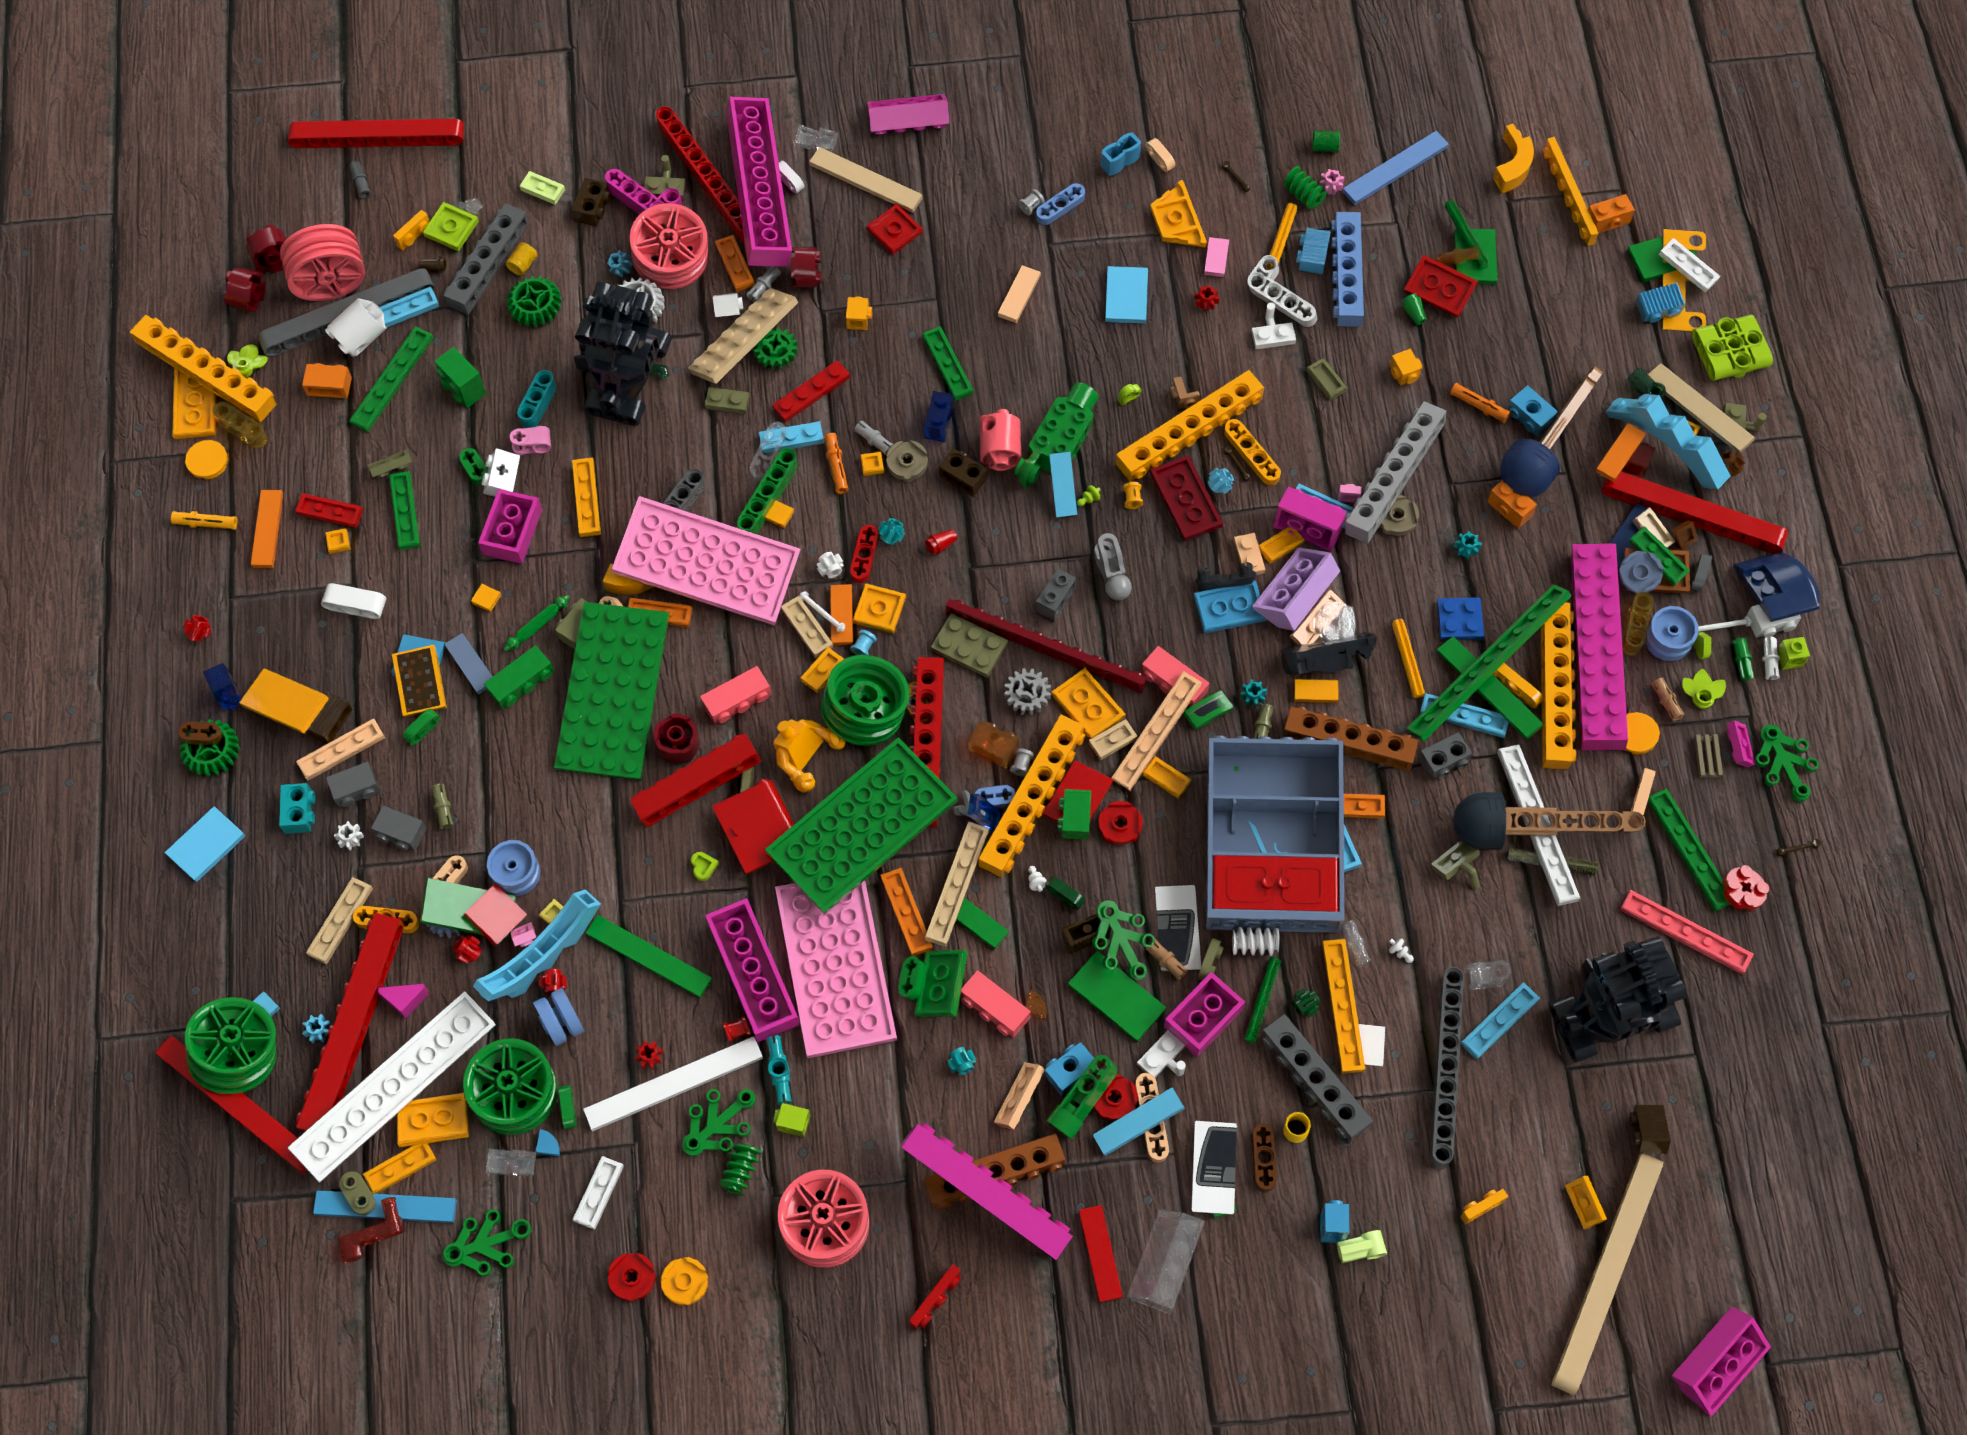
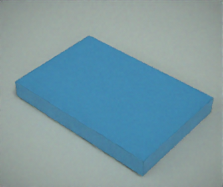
M1256 580L1249 585L1216 588L1194 593L1204 634L1266 621V618L1252 607L1260 597Z

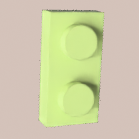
M531 171L528 172L520 185L521 191L556 205L565 191L564 185Z

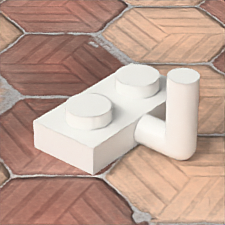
M1274 303L1267 304L1265 315L1267 326L1252 328L1251 333L1255 350L1296 343L1292 323L1275 325Z
M1167 1030L1137 1062V1065L1144 1072L1153 1075L1155 1078L1166 1067L1177 1076H1182L1185 1071V1062L1178 1061L1176 1063L1173 1059L1184 1049L1185 1045Z

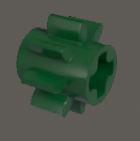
M1302 988L1295 993V1000L1292 1001V1004L1300 1016L1307 1014L1310 1018L1318 1013L1317 1010L1319 1008L1317 1006L1321 1002L1313 990L1306 992L1305 988Z

